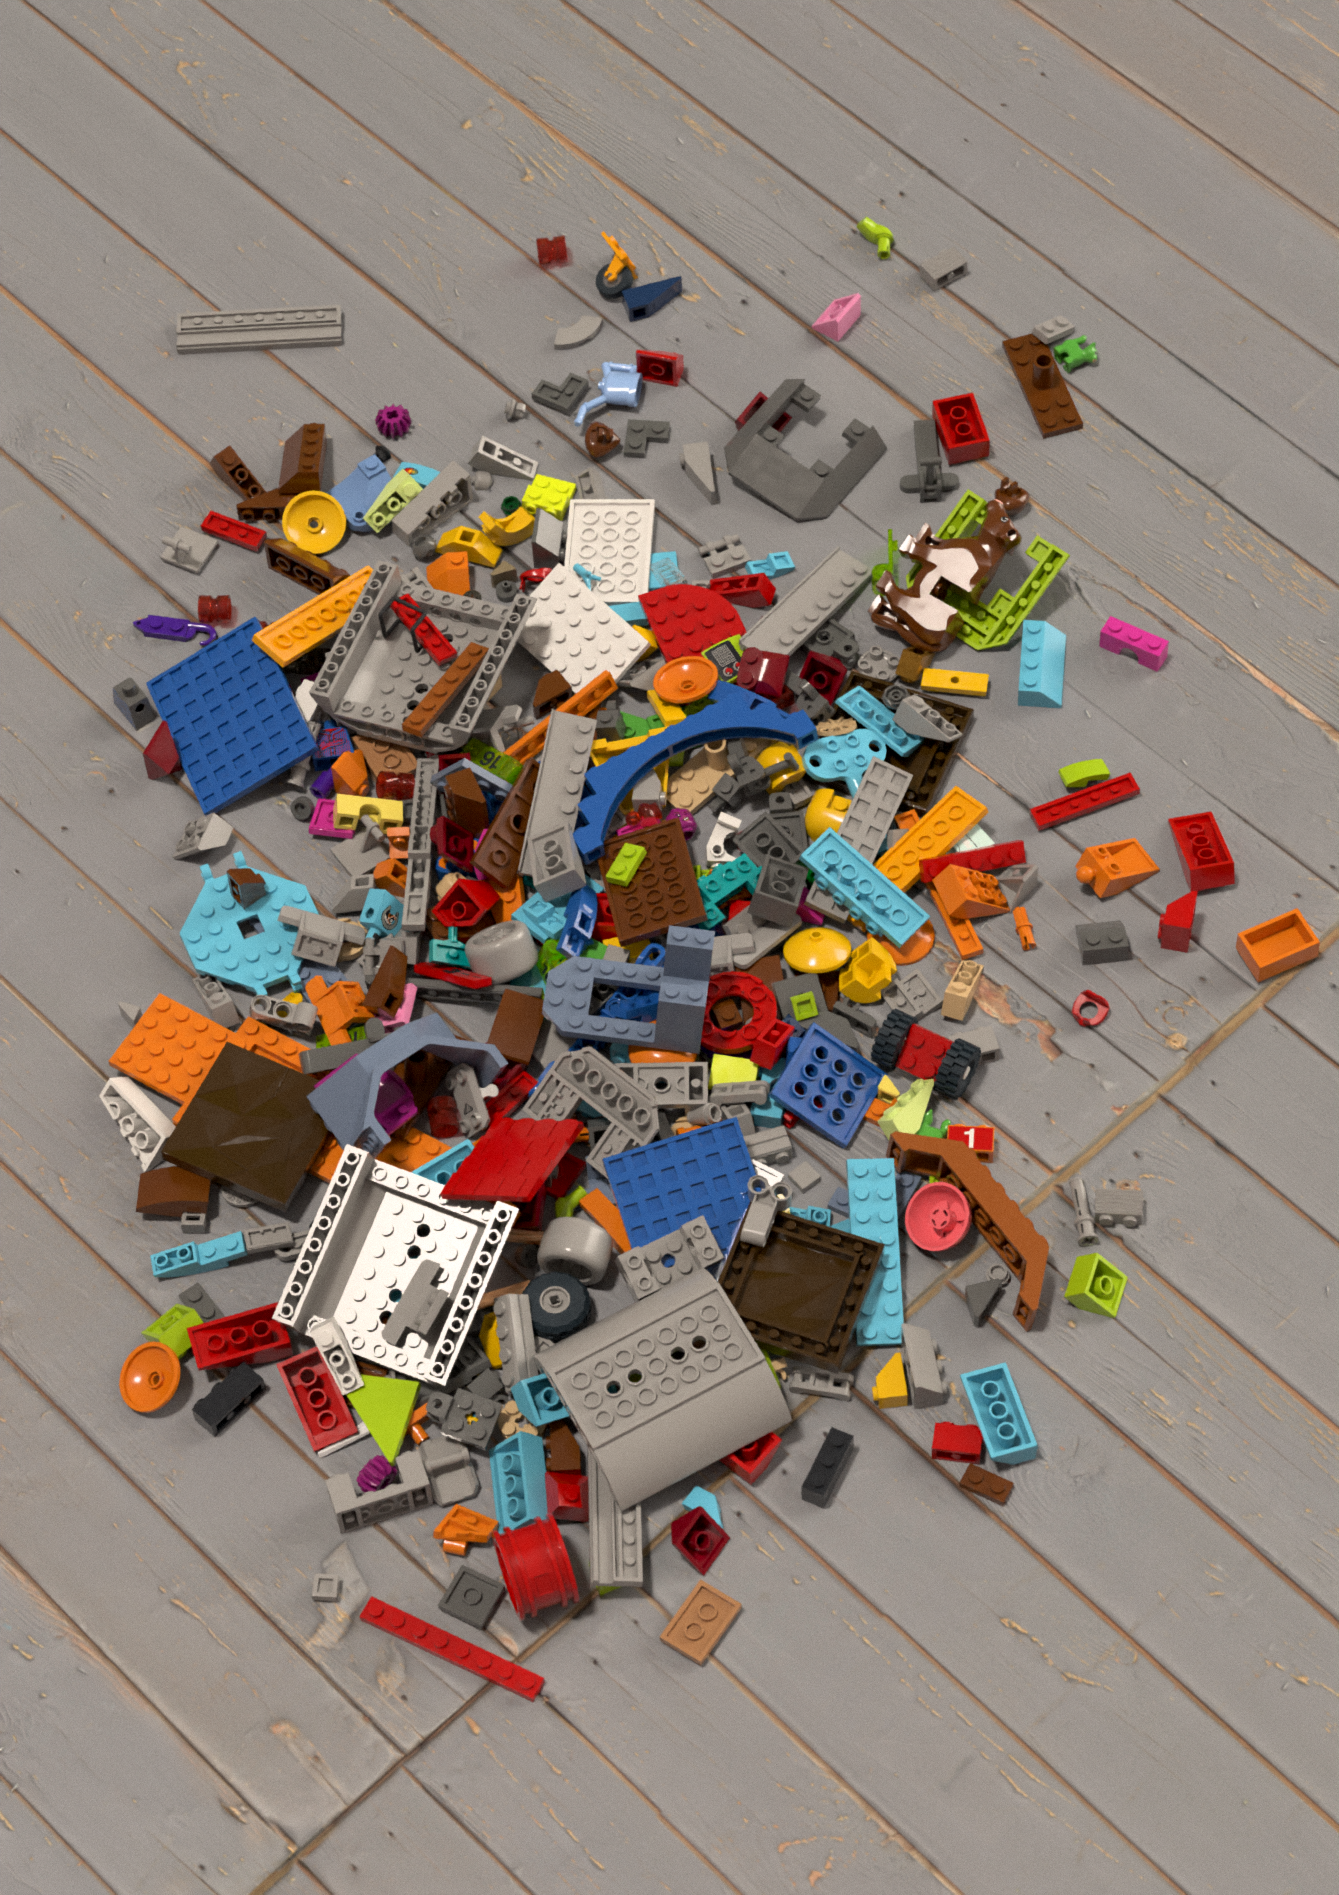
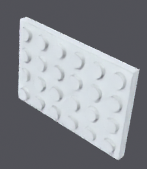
M570 499L564 567L585 586L583 578L573 570L575 564L579 563L593 575L601 577L600 581H590L591 591L608 606L639 602L638 595L649 592L655 500Z
M560 563L556 565L530 595V597L537 598V601L517 640L551 672L558 670L571 685L574 693L579 692L605 670L611 673L617 684L651 645Z

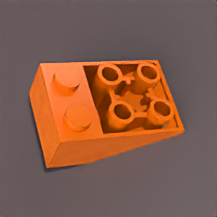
M950 864L932 880L949 916L969 919L1008 913L1010 911L1006 903L1007 899L998 886V880L991 874Z

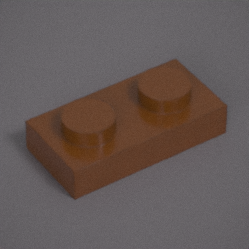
M970 1463L959 1482V1487L1003 1507L1014 1487V1483Z

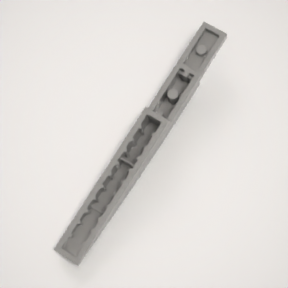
M438 758L417 759L402 931H425L434 843L430 839V828L436 825L438 789L430 781L432 775L439 772Z

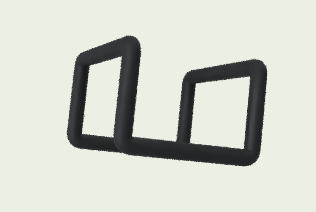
M392 597L378 614L383 637L387 638L399 623L404 625L399 618L386 632L383 614L396 601L422 614L410 629L414 650L416 653H419L423 646L420 644L418 647L415 629L427 616V612L398 597Z

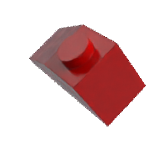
M765 573L710 579V587L708 588L724 597L731 604L751 608L771 606L776 591L775 586Z

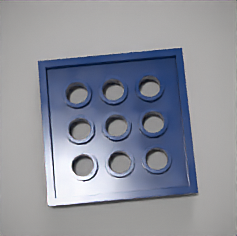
M813 1022L768 1096L837 1145L845 1148L877 1095L879 1083L884 1075L888 1076V1074ZM816 1049L824 1052L825 1059H819L816 1056ZM835 1062L843 1066V1073L835 1069ZM805 1067L813 1069L814 1077H809L806 1074ZM854 1075L859 1076L861 1078V1086H858L854 1083ZM824 1080H829L832 1083L833 1090L825 1088ZM796 1084L802 1086L804 1090L803 1095L796 1093ZM843 1093L850 1095L852 1099L851 1104L843 1100ZM814 1098H819L822 1101V1108H817L814 1105ZM833 1111L840 1113L841 1121L834 1120L832 1117Z

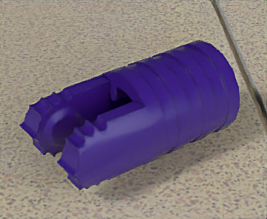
M331 767L327 771H323L309 788L312 795L317 799H326L334 789Z

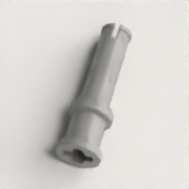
M308 721V727L316 742L322 725ZM311 756L292 767L290 776L285 780V783L304 789L305 785L303 782L307 771H310L308 763Z
M1075 1177L1069 1181L1076 1212L1074 1226L1078 1229L1079 1237L1077 1241L1080 1246H1092L1099 1241L1098 1235L1095 1234L1094 1230L1095 1218L1090 1215L1084 1179Z

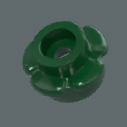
M508 496L503 500L501 510L505 515L510 516L520 506L522 507V504L518 498Z

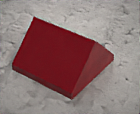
M545 1182L530 1202L509 1201L521 1213V1216L512 1228L542 1231L547 1191Z

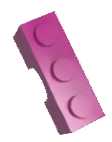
M1110 616L1100 631L1099 647L1117 655L1120 654L1123 648H1128L1138 656V664L1158 672L1167 658L1169 641Z

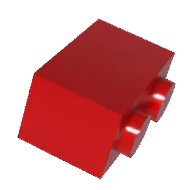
M774 1018L756 1038L750 1061L762 1068L771 1070L785 1054L788 1039L793 1036L795 1027Z
M948 1421L935 1422L932 1459L980 1465L983 1437L979 1427L973 1424L965 1426L955 1425Z

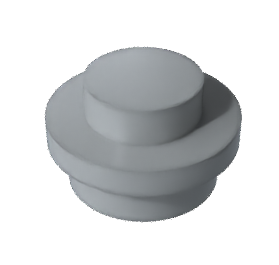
M995 1263L987 1269L986 1280L1000 1279L1003 1286L1009 1280V1270L1003 1264Z

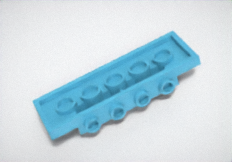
M830 827L800 855L799 860L815 873L816 885L821 890L827 889L833 894L832 898L838 905L844 904L850 909L849 914L855 920L861 919L866 924V929L872 935L878 934L880 937L885 935L898 948H901L930 918V915Z

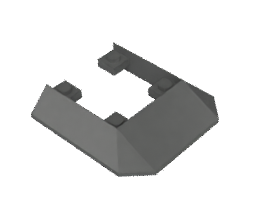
M785 379L724 447L728 474L796 521L826 519L883 455L887 447L873 425L869 428L854 418L843 431L842 437L855 446L833 469L818 459L810 469L806 468L777 448L784 440V435L772 428V426L792 403L808 413L820 400L821 395L805 385V379Z

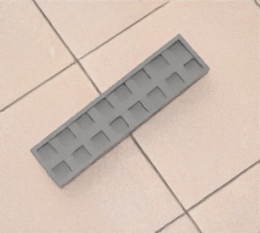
M874 756L837 832L840 837L871 864L878 853L913 777L912 774ZM814 881L804 905L844 924L850 909L844 904L838 905L832 898L833 894L827 889L821 890Z

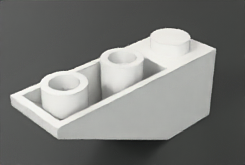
M333 1316L313 1326L310 1334L342 1395L363 1386V1379L335 1317Z

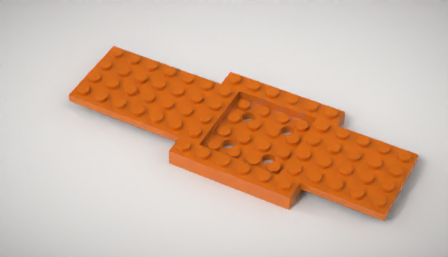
M159 993L110 1058L109 1066L182 1104L172 1119L173 1124L177 1126L226 1042H230L301 1073L298 1054L301 1051L311 1049L249 1016L235 1033ZM332 1071L312 1074L308 1076H311L318 1080H322ZM412 1127L404 1141L389 1135L391 1142L386 1144L376 1160L411 1173L450 1150L451 1147ZM333 1133L310 1171L312 1175L329 1184L344 1152Z

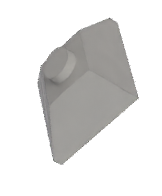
M644 659L629 669L616 685L644 692L655 690L653 686L654 677L658 670L666 663L663 659Z

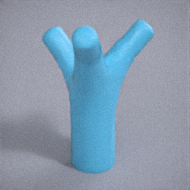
M579 563L573 566V570L583 578L588 589L591 590V580H601V577L593 575Z

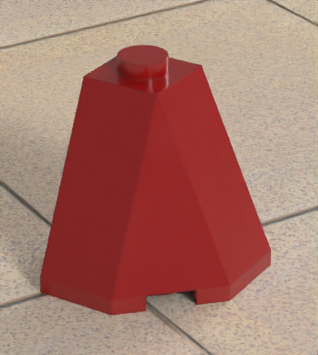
M458 878L432 912L445 927L475 926L488 914L501 897L488 882Z

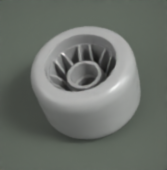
M518 920L506 921L490 926L472 936L465 945V954L472 971L492 977V984H501L525 974L537 964L539 959L538 950L527 925Z
M575 1217L556 1218L550 1221L544 1230L537 1254L538 1264L545 1273L565 1272L577 1277L582 1281L583 1285H593L600 1282L605 1276L613 1250V1241L609 1233L595 1223Z

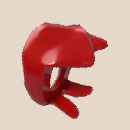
M540 568L523 572L519 576L521 580L520 590L525 592L526 581L542 582L552 569Z
M1084 990L1076 998L1071 1013L1080 1026H1096L1104 1021L1109 1011V1003L1102 996L1090 990ZM1086 1002H1092L1098 1007L1097 1015L1091 1019L1083 1018L1080 1014V1007Z

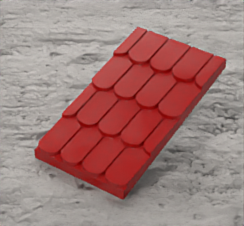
M508 1117L498 1118L493 1121L486 1134L481 1136L471 1154L464 1159L457 1172L452 1174L440 1195L442 1199L530 1202L585 1126L583 1122L574 1119L556 1121L554 1119L534 1120L532 1118L513 1120Z

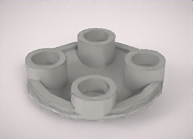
M874 645L860 656L858 671L861 674L890 682L898 676L895 674L900 658L892 652Z

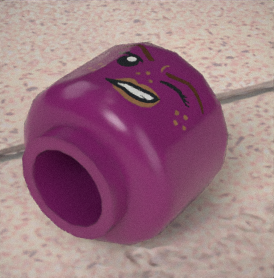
M685 808L672 809L665 820L679 817L685 840L691 839L697 830V823L692 813Z

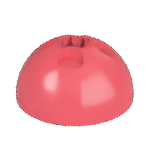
M934 1182L920 1188L909 1201L905 1214L906 1230L911 1240L922 1249L936 1252L945 1251L958 1245L966 1237L972 1221L971 1207L966 1196L957 1187L945 1182Z

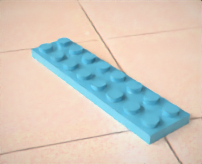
M894 1158L847 1159L850 1233L885 1244L884 1255L855 1328L856 1346L901 1345V1324H904Z

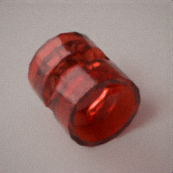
M565 235L553 236L551 241L548 238H536L539 265L551 263L552 260L556 263L568 262Z
M199 595L198 619L200 623H212L213 620H216L218 623L231 622L232 605L230 595H217L216 598H213L212 595Z
M390 771L379 772L376 780L377 797L387 800L395 798L397 801L412 799L415 787L413 774L399 772L396 775Z
M438 1096L427 1102L431 1135L438 1139H447L457 1135L460 1132V1123L457 1116L456 1100L451 1096Z

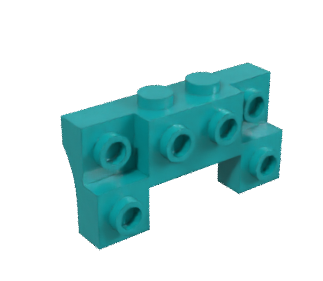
M744 853L732 862L728 861L724 865L718 864L707 877L705 875L701 876L697 883L708 920L697 923L699 928L711 930L715 925H721L726 917L718 907L742 891L744 886L753 896L762 866L757 868Z

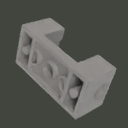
M707 1062L615 1063L619 1069L657 1098V1109L685 1108V1116H687L689 1111L708 1103ZM664 1081L668 1086L663 1090H659L655 1087V1084Z
M702 1215L681 1225L678 1230L641 1248L637 1246L617 1256L615 1263L634 1302H637L700 1268L708 1269L720 1263L724 1257ZM664 1255H671L674 1258L675 1263L672 1267L667 1268L662 1265L661 1259Z
M407 1451L395 1458L401 1484H391L385 1489L376 1492L369 1491L361 1497H356L349 1473L335 1474L330 1479L325 1480L329 1499L341 1534L434 1505L430 1483L419 1451Z

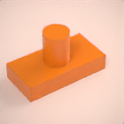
M427 1403L412 1413L405 1436L410 1434L418 1446H420L422 1441L429 1439V1435L421 1426L430 1419L426 1411Z

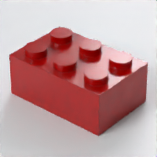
M973 392L932 401V418L935 420V427L948 465L989 456L990 439Z

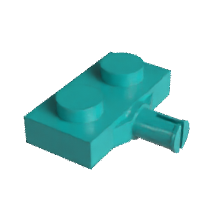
M448 927V940L432 939L429 942V963L471 970L465 954L466 944L457 940V927Z

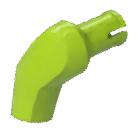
M867 216L864 217L857 224L856 228L868 241L878 245L877 257L888 259L890 257V244L894 241L892 232L887 227L876 224Z
M579 1185L578 1188L565 1198L559 1197L556 1200V1218L573 1217V1209L579 1205V1200L588 1195L582 1186Z

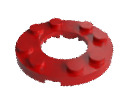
M731 971L710 976L701 1045L711 1051L723 1054H736L753 1049L756 1038L774 1018L777 1019V1005L773 992L763 984L761 979L748 973ZM726 996H738L746 999L754 1009L751 1022L744 1025L738 1031L727 1032L718 1029L709 1019L711 1007L717 1000Z

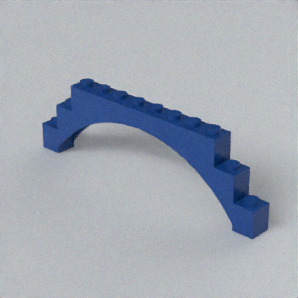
M739 691L734 694L726 695L715 704L706 706L702 711L687 716L680 723L667 727L663 732L648 737L639 745L631 746L626 752L609 758L607 762L598 767L590 768L584 774L586 785L593 796L586 797L577 804L579 814L587 826L580 827L572 833L580 857L587 865L605 855L604 842L606 833L620 803L642 777L668 758L708 742L734 738L775 740L795 745L800 750L818 740L817 728L803 709L799 712H793L786 719H783L771 700L761 703L751 710Z

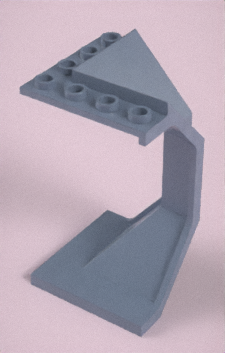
M434 1013L403 1025L355 1056L311 1092L307 1098L312 1109L319 1113L324 1120L325 1127L330 1132H333L339 1146L343 1150H345L348 1144L369 1152L376 1159L386 1144L391 1142L390 1137L374 1116L382 1074L422 1049L452 1062L455 1067L461 1063L473 1066L479 1086L484 1088L494 1083L508 1062L493 1044L456 1039L439 1014Z

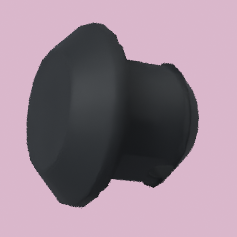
M385 446L375 447L376 452L374 454L382 463L386 459H391V453Z

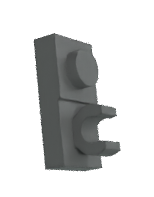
M846 997L843 1003L837 1001L833 1006V1013L847 1018L852 1029L872 1039L877 1032V1021L871 1015L860 1012V1003L858 1002L854 1007H848L850 1004L849 997Z

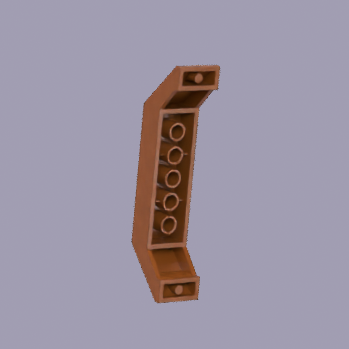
M897 1131L890 1134L886 1157L894 1158V1167L899 1174L903 1171L936 1177L939 1182L949 1183L957 1187L966 1196L972 1212L971 1222L1020 1281V1290L1012 1315L1026 1332L1031 1330L1038 1309L1049 1251L1046 1238L1037 1233L1032 1221L1024 1217L1020 1212L1018 1204L1007 1196L1002 1184L994 1180L989 1168L981 1164L977 1159L975 1151L970 1147L968 1148L963 1141Z

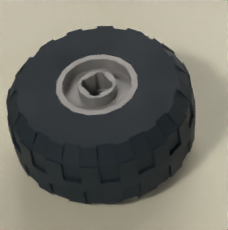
M558 1271L541 1274L534 1280H531L525 1290H523L522 1294H528L533 1334L550 1340L553 1343H558L588 1326L591 1317V1300L586 1286L577 1277Z

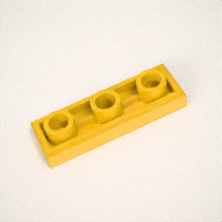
M924 668L921 690L986 696L989 674Z
M655 690L647 691V698L665 727L676 725L686 718L678 704L661 699Z

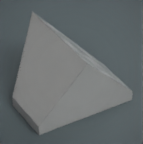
M1036 864L1008 866L997 878L1001 892L1007 899L1006 903L1010 909L1009 914L1037 886L1038 867Z

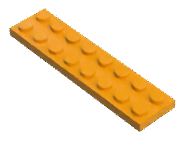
M370 566L364 567L254 634L252 641L282 668L341 632L373 569Z
M955 786L873 866L905 893L921 878L919 860L945 855L989 813L987 807ZM850 914L848 915L846 920L862 932L867 930L866 924L861 919L855 920Z

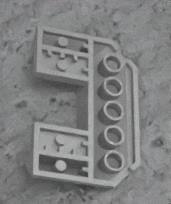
M591 1046L573 1052H562L522 1109L534 1120L554 1119L562 1121L570 1119L584 1100L612 1123L585 1160L606 1178L608 1177L602 1162L603 1158L648 1145L659 1131L657 1098Z

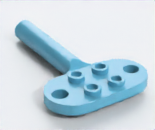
M856 729L843 735L820 738L809 744L803 753L802 763L807 774L817 781H844L852 798H854L872 757L874 756L884 761L887 751L885 743L873 731ZM869 744L878 746L879 751H872L869 748ZM810 759H815V760H817V761L819 762L820 766H819V767H814V766H812V765L810 764L809 760H810ZM887 834L878 850L877 857H882V852L888 851Z

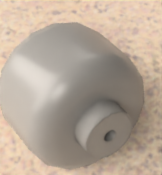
M478 470L471 477V484H474L475 490H488L492 486L493 478L489 472Z

